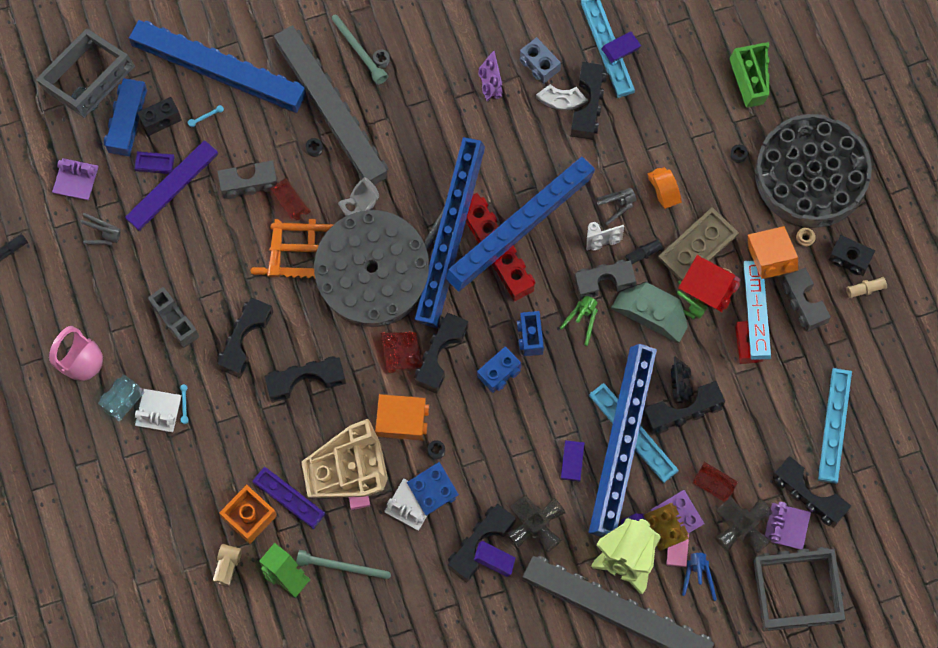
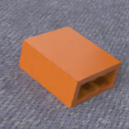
M785 226L748 234V249L761 279L798 271V256Z
M379 394L375 429L377 437L423 441V435H427L428 423H424L425 416H429V404H426V398Z

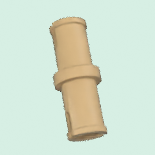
M881 277L872 281L864 280L861 284L848 286L846 290L848 297L853 298L863 294L870 295L872 292L881 289H887V283L885 278Z

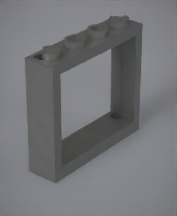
M86 28L42 72L36 81L46 93L85 118L135 65L126 53ZM93 44H96L117 59L75 100L53 84Z
M820 547L817 548V551L809 552V549H801L797 553L781 551L778 552V555L770 556V553H764L755 557L753 562L763 632L842 624L845 621L835 549ZM827 560L835 613L769 619L761 566Z

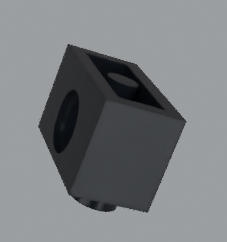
M172 97L137 112L148 136L182 121Z
M840 235L829 261L837 267L849 269L854 275L864 276L875 250ZM851 254L855 256L856 259L850 260L847 257V255Z

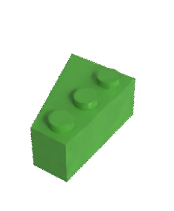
M769 42L735 48L729 58L746 108L763 105L769 96Z
M276 543L270 547L259 561L265 579L273 585L277 583L295 598L310 581L309 577L304 575L302 569L298 570L296 568L298 564L291 555Z

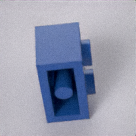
M540 311L520 313V320L517 321L518 332H522V339H519L520 350H524V356L543 355L544 346Z
M505 346L477 371V377L492 393L496 390L500 391L505 387L506 381L509 378H515L521 372V362Z

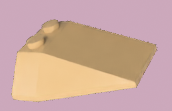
M369 419L350 425L302 461L309 498L366 497L383 491L388 480L381 443Z

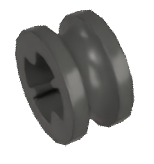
M380 49L373 54V61L378 68H385L390 63L389 53L386 50ZM384 56L385 61L379 62L378 57Z

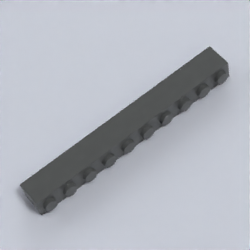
M292 25L275 34V44L300 83L305 87V91L361 178L366 177L374 185L388 178V166L384 160L380 161L378 158L379 153L376 147L369 144L367 133L361 131L358 127L360 126L359 121L349 113L351 110L348 104L340 99L341 94L337 87H332V80L328 73H323L321 70L323 68L318 58L314 59L312 56L313 51L309 44L305 45L303 42L304 37L299 29L296 31Z
M533 556L523 575L522 581L661 648H713L714 642L711 641L712 639L704 634L699 636L693 633L694 630L688 626L682 625L681 627L676 625L673 619L666 616L662 618L656 615L657 612L650 608L643 609L634 600L628 599L626 601L620 598L621 595L615 591L610 590L608 592L602 589L603 586L596 582L589 583L585 581V578L580 574L574 573L572 575L566 572L567 569L561 565H551L548 563L549 560L542 556Z

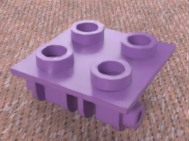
M493 51L479 67L478 71L479 77L482 80V91L486 101H489L492 96L495 99H499L502 97L501 94H503L495 51Z
M62 158V161L59 160L57 164L59 171L52 193L89 200L99 166Z
M685 490L651 509L653 511L673 502L679 512V515L676 517H682L678 519L679 523L684 522L680 526H685L688 533L704 524Z
M779 502V504L772 503L764 541L800 550L803 549L811 512L788 507L784 502Z

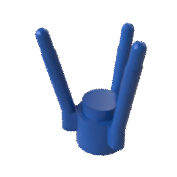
M691 554V560L687 561L682 596L686 595L691 569L693 568V571L698 574L699 585L702 584V572L706 571L712 598L716 601L717 598L706 554Z

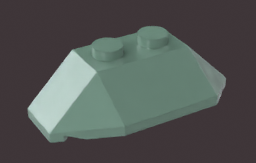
M647 282L621 291L611 307L612 310L678 344L688 328L681 300Z

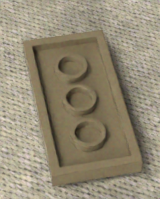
M712 207L658 256V259L682 281L697 255L711 261L739 235V232Z

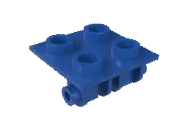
M440 462L407 482L426 516L447 502H454L456 500L455 497L459 495Z

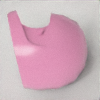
M68 326L54 340L50 349L49 361L53 367L71 379L86 381L100 371L103 355L94 341H91L89 338L86 339L81 331L74 326ZM74 332V340L70 351L61 361H58L57 351L61 341L67 334Z

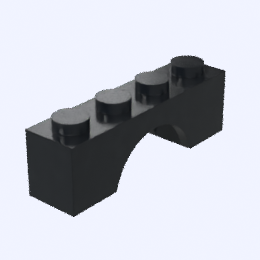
M582 62L579 86L588 92L591 101L583 110L574 112L571 137L593 140L594 133H598L599 123L596 122V116L600 117L602 106L598 105L599 99L603 100L604 89L601 88V85L606 83L607 72H604V65Z
M252 297L249 302H245L242 308L243 314L240 319L236 320L234 324L235 330L232 336H228L225 343L226 348L217 358L220 370L240 379L249 363L247 356L242 351L244 337L252 330L266 328L273 314L271 305Z
M448 312L445 318L441 317L438 324L440 329L437 334H433L430 341L432 346L423 355L422 361L424 363L415 372L414 378H416L417 386L438 394L445 379V371L439 366L437 361L438 356L446 346L461 344L469 327L467 320Z
M332 356L326 358L325 361H311L306 363L305 366H291L285 371L280 372L276 370L269 372L268 375H265V381L271 403L290 398L294 386L304 379L319 380L327 388L346 384L340 357Z
M713 381L698 387L696 401L685 409H674L661 401L645 407L643 414L651 433L657 432L661 434L668 431L669 427L674 425L680 427L686 424L687 420H698L708 412L716 413L721 411L722 407H724L725 399L717 381Z
M789 456L774 473L773 479L775 484L782 489L786 488L793 499L802 501L809 512L818 514L824 524L835 528L849 511L851 505L838 494L828 497H819L812 494L806 488L803 481L805 468Z
M496 504L494 508L491 506L485 513L486 518L483 522L479 521L472 530L474 533L471 537H466L460 544L462 548L458 553L454 552L448 559V569L466 583L479 569V563L474 561L477 545L489 536L504 537L516 523V517L499 504Z

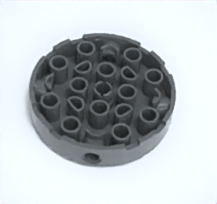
M806 114L780 123L778 127L768 134L758 155L755 176L762 199L776 215L798 226L818 228L836 224L846 219L858 208L869 186L872 167L865 143L860 136H857L851 130V127L838 119L836 121L827 118L825 115Z
M366 210L342 218L326 232L316 252L314 274L322 297L338 316L346 321L365 327H380L403 319L419 305L421 294L428 278L430 260L421 236L407 221L389 212ZM371 265L378 267L374 273H369L368 268Z

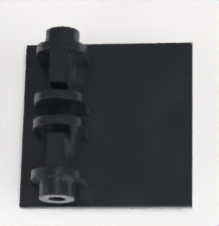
M675 356L674 365L670 369L672 383H676L672 385L674 389L673 399L676 400V403H683V399L692 403L693 388L690 385L689 379L692 376L691 369Z

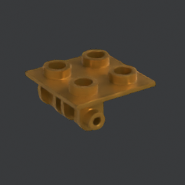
M673 502L643 515L645 520L650 523V528L661 536L657 544L659 551L689 539V533L685 526H680L684 522L679 523L678 521L682 517H676L679 515V512Z

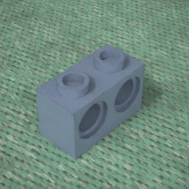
M537 37L520 50V62L525 67L528 66L532 70L533 76L537 80L540 79L543 83L561 70V62ZM535 53L537 56L531 57L529 54ZM548 66L549 69L543 70L541 67Z

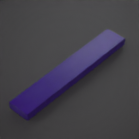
M204 140L125 216L126 220L140 231L218 155V151Z

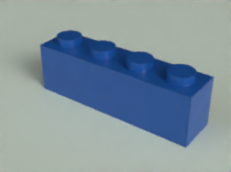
M123 78L122 84L118 85V99L114 101L113 118H110L108 123L109 133L104 137V146L108 153L130 157L140 120L137 112L142 110L147 93L145 82Z

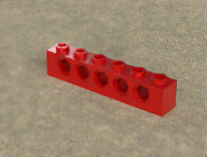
M477 192L472 196L466 223L478 243H480L491 234L485 233L483 230L491 228L494 231L498 228L496 223L498 220L493 212L490 213L487 209L488 203L485 198L480 197ZM476 213L483 214L481 218H476L474 215ZM513 245L493 262L492 266L513 301L516 302L534 292V284L536 282L531 274H527L525 270L526 265L521 258L518 259L515 253L517 251ZM504 259H510L512 262L510 264H504L502 261ZM518 274L521 278L514 280L512 276Z

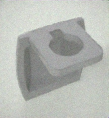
M364 177L355 186L350 198L341 200L338 204L345 216L371 210L379 198V193L374 184ZM345 204L355 205L354 211H349Z

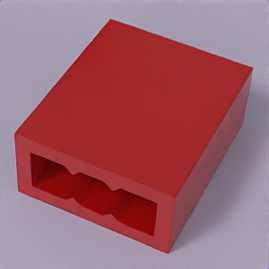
M697 255L678 288L722 313L729 306L730 297L733 292L735 293L738 290L741 279Z

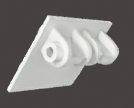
M590 223L588 225L586 250L592 249L594 251L602 248L603 245L619 243L623 239L624 225L601 231L598 223Z
M144 389L139 410H136L135 418H137L135 426L173 432L181 395Z
M403 479L393 498L389 499L385 513L419 531L427 516L409 488L408 481Z

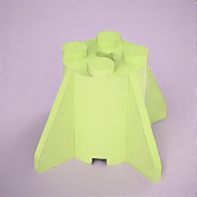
M626 518L622 525L598 541L597 547L602 553L594 560L591 567L593 569L608 570L614 576L616 573L622 575V580L629 581L640 594H643L647 588L648 575L654 565L655 547L661 536L650 528V523L646 520L640 519L636 521Z

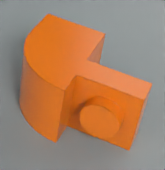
M665 167L657 168L647 173L649 181L656 189L658 201L664 209L682 203L677 182L670 169L667 170Z

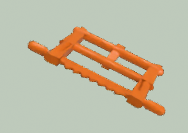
M275 219V223L270 225L273 235L269 249L271 252L268 269L265 267L251 268V273L253 275L267 274V277L285 275L286 278L290 276L293 278L298 276L300 278L306 276L308 279L311 277L315 278L314 268L280 267L281 251L317 252L319 245H315L316 231L327 232L334 224H316V219H309V224L282 223L280 220ZM282 230L308 231V244H282Z

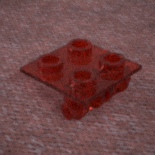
M416 332L381 333V342L388 373H395L396 369H417L422 367Z

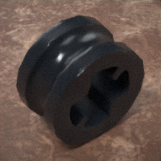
M318 138L309 139L306 142L307 153L313 157L319 156L323 151L322 142ZM312 144H316L317 150L313 151Z
M740 144L733 146L730 154L731 159L736 163L745 161L748 152L747 148ZM737 150H740V152L744 153V155L742 154L739 158L736 154L734 155V153H736Z
M438 440L432 441L428 445L429 456L435 460L441 459L445 454L444 444ZM434 446L442 448L439 450V454H435V451L431 452V450H434Z

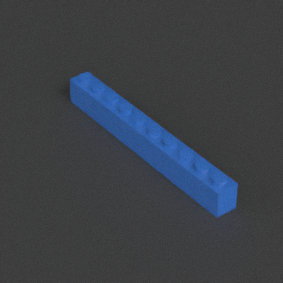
M138 20L129 37L133 47L294 113L298 112L306 96L305 87L299 82L288 81L282 75H273L265 68H256L250 62L239 61L230 54L224 55L215 48H207L202 43L190 41L181 34L175 35L170 30L163 27L158 28L149 21L143 22Z
M465 137L462 139L429 264L427 282L421 294L415 320L422 325L438 328L450 284L446 280L448 269L456 261L485 146L480 140Z
M580 157L449 268L446 280L460 292L591 180L595 168L583 157Z
M643 344L630 347L589 528L590 534L604 537L616 529L619 524L657 349Z

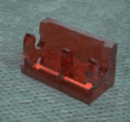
M286 178L271 188V191L291 219L300 220L299 216L301 214H309L311 212L294 186Z
M704 461L693 483L727 503L736 489L738 481Z

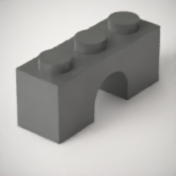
M273 160L256 163L255 174L250 179L240 178L236 167L218 170L223 198L233 199L238 195H253L259 191L270 192L278 188Z
M619 260L608 266L607 264H601L590 270L583 268L578 270L574 277L580 300L584 296H598V283L602 280L612 281L617 292L636 286L631 260Z
M805 267L786 275L783 279L782 288L786 294H789L791 306L794 311L797 310L801 326L805 327L807 332L828 324L831 316L823 301L809 303L805 300L803 294L812 290L814 285Z
M164 287L148 297L151 306L183 348L199 338L195 327L182 314Z

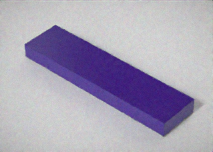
M265 466L252 481L253 484L312 529L326 515L324 511Z

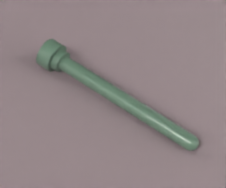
M333 15L332 21L371 70L374 82L377 85L385 82L388 78L385 70L375 65L339 16Z
M299 550L296 561L298 566L303 567L314 564L384 579L391 577L389 571L314 557L304 550Z

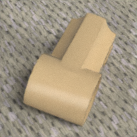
M225 544L221 545L213 582L230 586L235 566L238 565L241 558L242 549Z

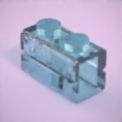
M123 374L121 378L115 380L113 387L101 396L98 404L106 413L120 421L145 392L137 383Z

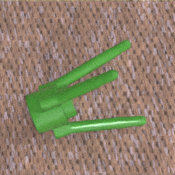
M677 291L679 296L691 304L688 308L691 312L683 310L684 314L692 319L695 317L700 319L708 306L697 299L693 301L682 292Z
M584 296L582 301L578 302L576 308L560 326V329L562 330L578 311L580 313L576 319L577 323L580 322L583 315L589 316L591 314L585 340V346H588L595 315L598 311L596 309L598 302L592 297Z

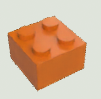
M247 484L219 512L221 518L249 544L277 517L276 511Z

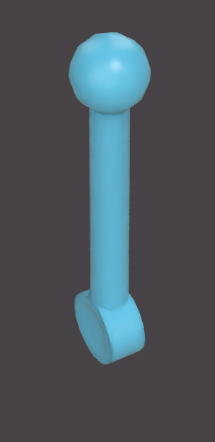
M219 105L215 110L195 120L190 119L188 125L194 127L197 122L217 112H223V106Z
M185 384L180 386L183 411L181 422L183 424L189 422L186 416V391L188 387Z

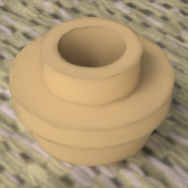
M802 228L797 232L796 240L801 246H810L815 241V233L809 228ZM806 235L809 239L804 240L802 236Z

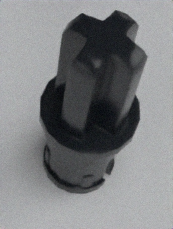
M22 233L10 242H5V245L0 248V261L11 254L14 255L16 250L28 243Z
M656 239L645 246L640 245L639 249L627 254L625 258L626 261L631 260V264H634L644 258L648 259V256L661 251L663 247L660 241Z

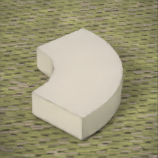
M550 84L536 94V98L541 103L558 110L576 109L588 103V99L577 87L570 90H560Z

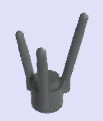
M632 188L623 189L596 199L599 201L597 202L598 206L617 199L621 206L625 205L605 223L606 226L626 210L633 207L632 203L636 201V195Z
M83 213L84 217L100 225L80 220V223L103 231L102 238H105V240L83 241L84 244H106L112 246L113 242H118L121 233L120 228L87 213Z

